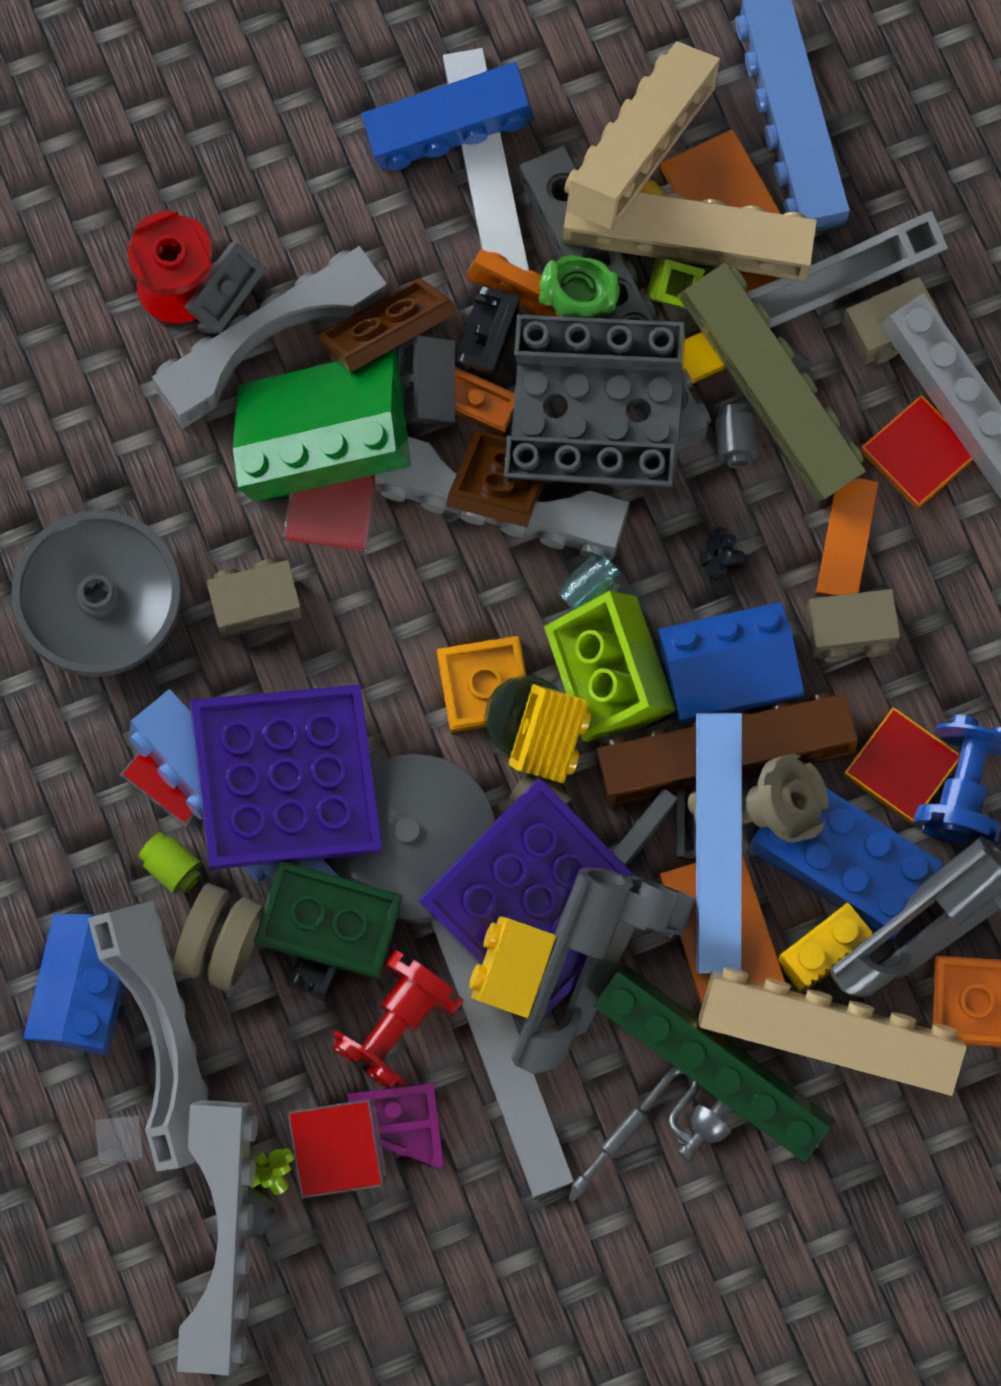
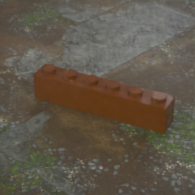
M829 692L820 693L812 696L808 702L794 705L788 701L771 705L767 711L753 714L750 711L735 712L742 714V779L759 776L768 761L788 754L801 756L798 760L803 764H814L855 754L858 739L845 693L835 696ZM696 721L689 723L685 729L669 732L668 729H656L646 733L644 738L628 741L626 738H615L605 742L603 747L597 748L596 762L608 809L655 799L665 789L672 794H676V791L685 790V792L693 790L696 787Z

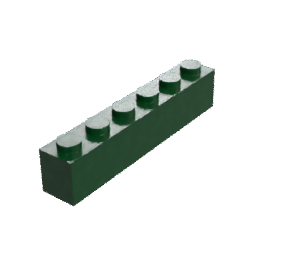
M627 965L617 971L593 1005L803 1162L808 1160L836 1121L835 1118L721 1034L700 1028L698 1017Z

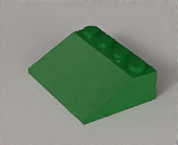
M396 350L388 351L351 373L338 362H332L238 385L233 439L237 488L252 501L258 502L411 467Z

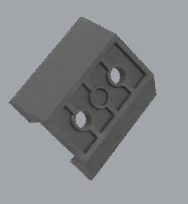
M517 315L514 356L517 361L512 436H507L504 478L673 487L679 453L684 385V322ZM553 399H561L568 405L567 412L560 418H550L545 414L546 405ZM636 403H644L651 409V414L647 420L637 423L628 418V410Z

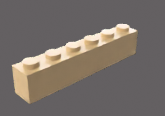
M678 41L675 42L667 54L662 53L655 63L653 73L649 77L644 76L640 81L634 98L632 100H625L618 119L614 123L609 122L606 125L597 146H590L580 169H573L569 174L564 188L565 193L569 194L566 212L611 230L715 90L720 58Z
M640 190L611 230L566 212L562 243L711 267H719L726 262L730 269L735 267L738 271L806 281L811 265L817 220L809 219L804 214L798 212L777 214L766 212L764 208L759 206L738 208L726 206L725 203L715 199H706L699 202L687 200L676 193L654 195Z
M724 967L723 972L712 969L698 1017L700 1028L942 1094L953 1095L967 1048L962 1037L957 1036L958 1031L956 1029L941 1024H933L932 1029L915 1025L917 1021L915 1018L892 1012L890 1018L874 1014L875 1008L861 1002L849 1001L848 1006L832 1002L833 997L831 995L816 990H807L806 995L790 991L791 985L776 979L766 978L765 983L749 980L747 972L732 967Z

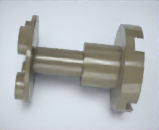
M788 754L771 759L764 765L758 779V785L753 786L748 794L742 787V854L750 847L754 836V824L762 828L769 827L780 839L791 843L812 839L823 830L826 821L820 822L821 810L828 809L827 790L817 768L811 763L803 764L798 760L801 756ZM693 792L688 798V807L696 823V792Z

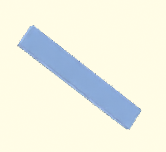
M696 713V972L711 973L712 969L723 972L724 967L741 970L742 714Z

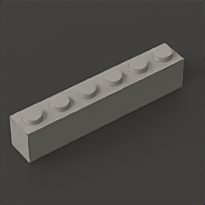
M922 293L891 314L879 326L1001 499V403L927 297Z

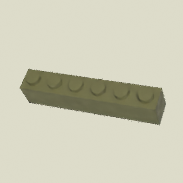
M724 262L677 296L815 501L824 500L865 472L861 465L864 458L857 446L852 441L846 442L838 431L841 425L835 413L828 406L823 408L814 395L817 392V388L810 376L804 371L799 373L791 361L794 358V354L788 343L782 337L776 338L769 328L768 324L771 323V320L765 309L758 302L753 304L744 291L747 288V284L743 276L735 267L730 269L726 262Z

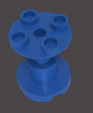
M954 715L952 723H941L935 728V734L940 739L961 748L955 778L945 780L940 804H922L917 806L913 826L916 828L923 824L922 833L957 845L967 846L968 839H978L980 837H985L997 845L1001 826L997 821L982 814L987 788L981 785L980 781L986 755H1001V727H994L992 730L978 726L979 721L966 715Z

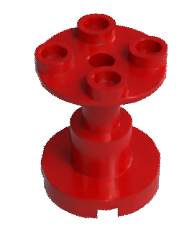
M175 211L154 213L137 225L134 230L135 234L131 238L127 249L129 265L134 277L137 279L136 288L139 301L148 314L155 317L163 325L169 326L195 321L197 319L184 306L213 267L211 263L212 248L208 233L202 224L192 217L189 219L186 216L178 215V212Z
M397 950L392 952L384 963V967L398 982L380 1005L386 1013L362 1046L338 1031H334L332 1034L336 1039L332 1048L350 1062L361 1060L370 1068L366 1074L385 1088H388V1086L393 1088L395 1084L403 1086L405 1083L396 1072L382 1061L408 1027L416 1031L433 1006L447 1015L454 1016L464 1002L460 996L450 999L448 996L453 989L420 963L413 960L407 966L405 963L400 962L404 954Z

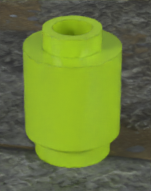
M158 832L144 845L138 855L144 862L143 868L172 894H176L180 890L184 893L189 892L202 877V873L199 872L202 862L172 835L167 837L162 832Z

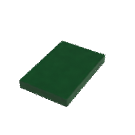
M278 861L254 944L379 980L403 895L290 862Z

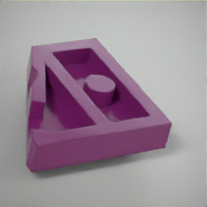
M434 1083L347 1093L348 1105L368 1102L375 1145L428 1163L437 1168L444 1167Z

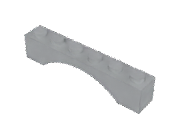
M930 211L811 265L806 281L781 278L748 291L746 294L753 304L758 302L765 309L771 320V323L768 324L771 329L937 256L948 249V246L933 212Z
M360 246L350 252L349 250L339 252L331 258L328 266L319 272L311 271L304 274L295 282V287L282 295L275 293L261 303L260 309L249 316L240 315L228 323L225 328L226 330L216 337L212 338L209 336L201 339L191 348L189 354L179 360L176 358L170 359L157 369V374L152 376L155 390L182 429L217 408L223 388L234 369L250 351L267 338L288 327L309 321L326 319L345 320L388 296L386 282Z
M408 437L411 467L376 474L374 477L376 490L381 491V495L390 500L403 502L405 498L420 502V506L430 512L442 514L447 510L460 514L462 520L474 525H484V522L500 526L502 532L511 536L523 537L524 534L538 537L542 544L551 548L563 549L565 545L578 549L582 556L596 561H603L604 557L614 559L628 515L629 502L590 490L570 498L537 502L528 528L446 506L447 498L456 474L440 459L430 443Z
M153 900L90 917L88 922L99 961L113 971L129 989L144 1015L151 1034L156 1060V1087L153 1106L145 1131L156 1171L177 1169L196 1163V1160L188 1150L190 1104L194 1102L208 1100V1088L201 1078L196 1059V1045L190 1037L185 1019V1004L178 993L173 975V961L167 953L162 935L161 917L155 909Z
M199 1100L190 1104L188 1150L200 1166L212 1193L217 1214L218 1244L215 1265L207 1288L194 1311L179 1327L177 1372L229 1376L239 1369L240 1364H243L246 1359L247 1339L241 1336L242 1319L247 1318L249 1310L248 1292H243L244 1275L249 1274L251 1267L250 1248H245L246 1230H250L253 1223V1205L247 1203L248 1186L253 1185L256 1171L255 1160L249 1159L250 1141H255L258 1128L257 1116L252 1115V1103Z

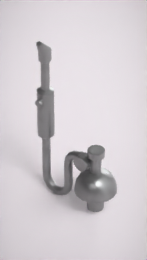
M673 1067L665 1074L638 1108L630 1110L600 1147L601 1154L583 1176H579L572 1184L570 1201H574L584 1192L591 1178L608 1158L613 1159L645 1121V1112L675 1076L684 1074L682 1071ZM692 1079L690 1089L673 1108L668 1122L671 1131L677 1137L678 1144L680 1145L677 1153L688 1162H691L695 1157L693 1153L703 1141L709 1143L719 1142L731 1133L724 1120L733 1110L721 1100H718L711 1110L702 1105H697L691 1118V1126L695 1132L694 1136L690 1130L679 1127L677 1124L678 1116L700 1088V1085Z

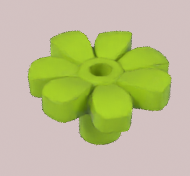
M289 1148L271 1151L268 1157L262 1152L253 1158L256 1171L254 1183L252 1186H249L251 1189L261 1184L263 1188L269 1187L274 1195H279L288 1189L289 1185L283 1175L291 1171L289 1163L294 1160V1155Z

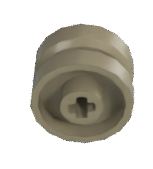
M207 883L199 893L184 924L174 956V972L196 979L205 971L209 964L207 977L210 986L231 993L240 981L254 949V939L265 905L243 897L230 910L231 899L229 891Z

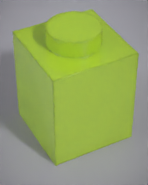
M655 259L646 295L650 300L686 309L677 295L704 276L705 269L668 259Z

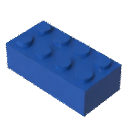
M827 788L828 809L821 810L820 822H826L823 830L816 837L791 843L780 839L769 827L759 828L748 849L750 852L840 909L846 903H849L865 924L874 932H877L902 912L914 892L922 883L939 871L943 865V862ZM899 931L891 936L888 941L892 943Z

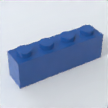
M516 61L361 113L373 156L382 171L387 169L395 171L406 168L411 164V161L426 156L429 158L440 157L446 154L450 148L461 144H479L485 141L489 135L501 131H518L524 128L528 122L535 120L524 79Z

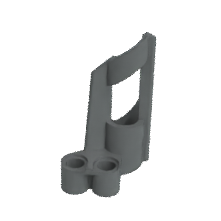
M980 837L922 883L910 897L902 912L832 967L830 976L840 989L849 995L859 997L871 996L893 979H902L996 911H1001V849L989 839ZM935 901L944 909V913L880 965L867 957Z
M597 867L580 869L554 933L557 936L530 1014L525 1021L511 1057L514 1065L530 1073L546 1072L560 1065L567 1057L574 1038L587 1032L597 1010L593 1005L609 984L635 927L645 931L648 928L669 938H672L673 935H683L696 898L641 877L624 876L620 873ZM569 949L588 955L559 1030L556 1032L538 1031Z

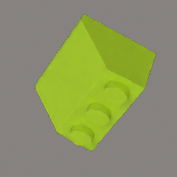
M608 591L544 626L566 693L589 702L587 709L591 710V720L586 733L580 734L582 741L588 742L643 728L676 711L637 596Z

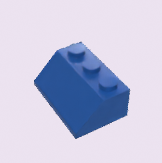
M782 602L658 629L661 663L680 725L695 722L696 713H735L804 697L793 635Z
M53 914L24 1040L105 1057L109 1056L125 985L113 971L99 961L88 918L96 915Z

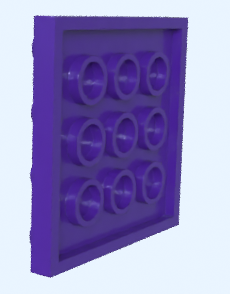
M360 684L190 700L209 870L275 864L278 861L295 862L381 852L382 845Z
M537 778L417 901L482 965L488 948L483 946L486 932L491 923L497 924L499 916L554 934L580 869L597 867L611 870L624 876L634 875L542 779ZM569 949L542 1020L576 986L588 955Z

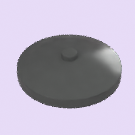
M100 510L84 511L63 517L37 534L23 551L17 563L11 590L13 612L17 624L30 647L54 667L68 673L87 677L120 674L139 666L153 656L166 642L176 624L182 595L179 572L174 558L164 541L139 520L121 513Z
M406 754L394 756L371 765L382 845L381 852L329 858L332 870L339 877L403 895L396 922H429L436 919L417 900L496 820L482 788L467 772L457 765L430 755Z

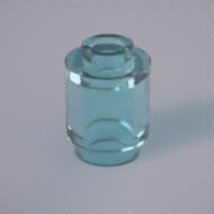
M593 554L563 580L565 585L558 592L565 602L575 610L608 591L617 590L621 585L616 578L621 575V572L606 555L599 559Z

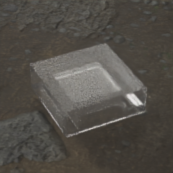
M139 1115L95 1120L100 1165L144 1160Z

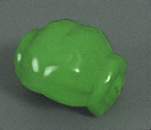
M575 255L562 256L557 261H549L544 268L539 282V303L550 306L554 313L561 317H611L619 299V276L616 272H610L606 265L598 260Z

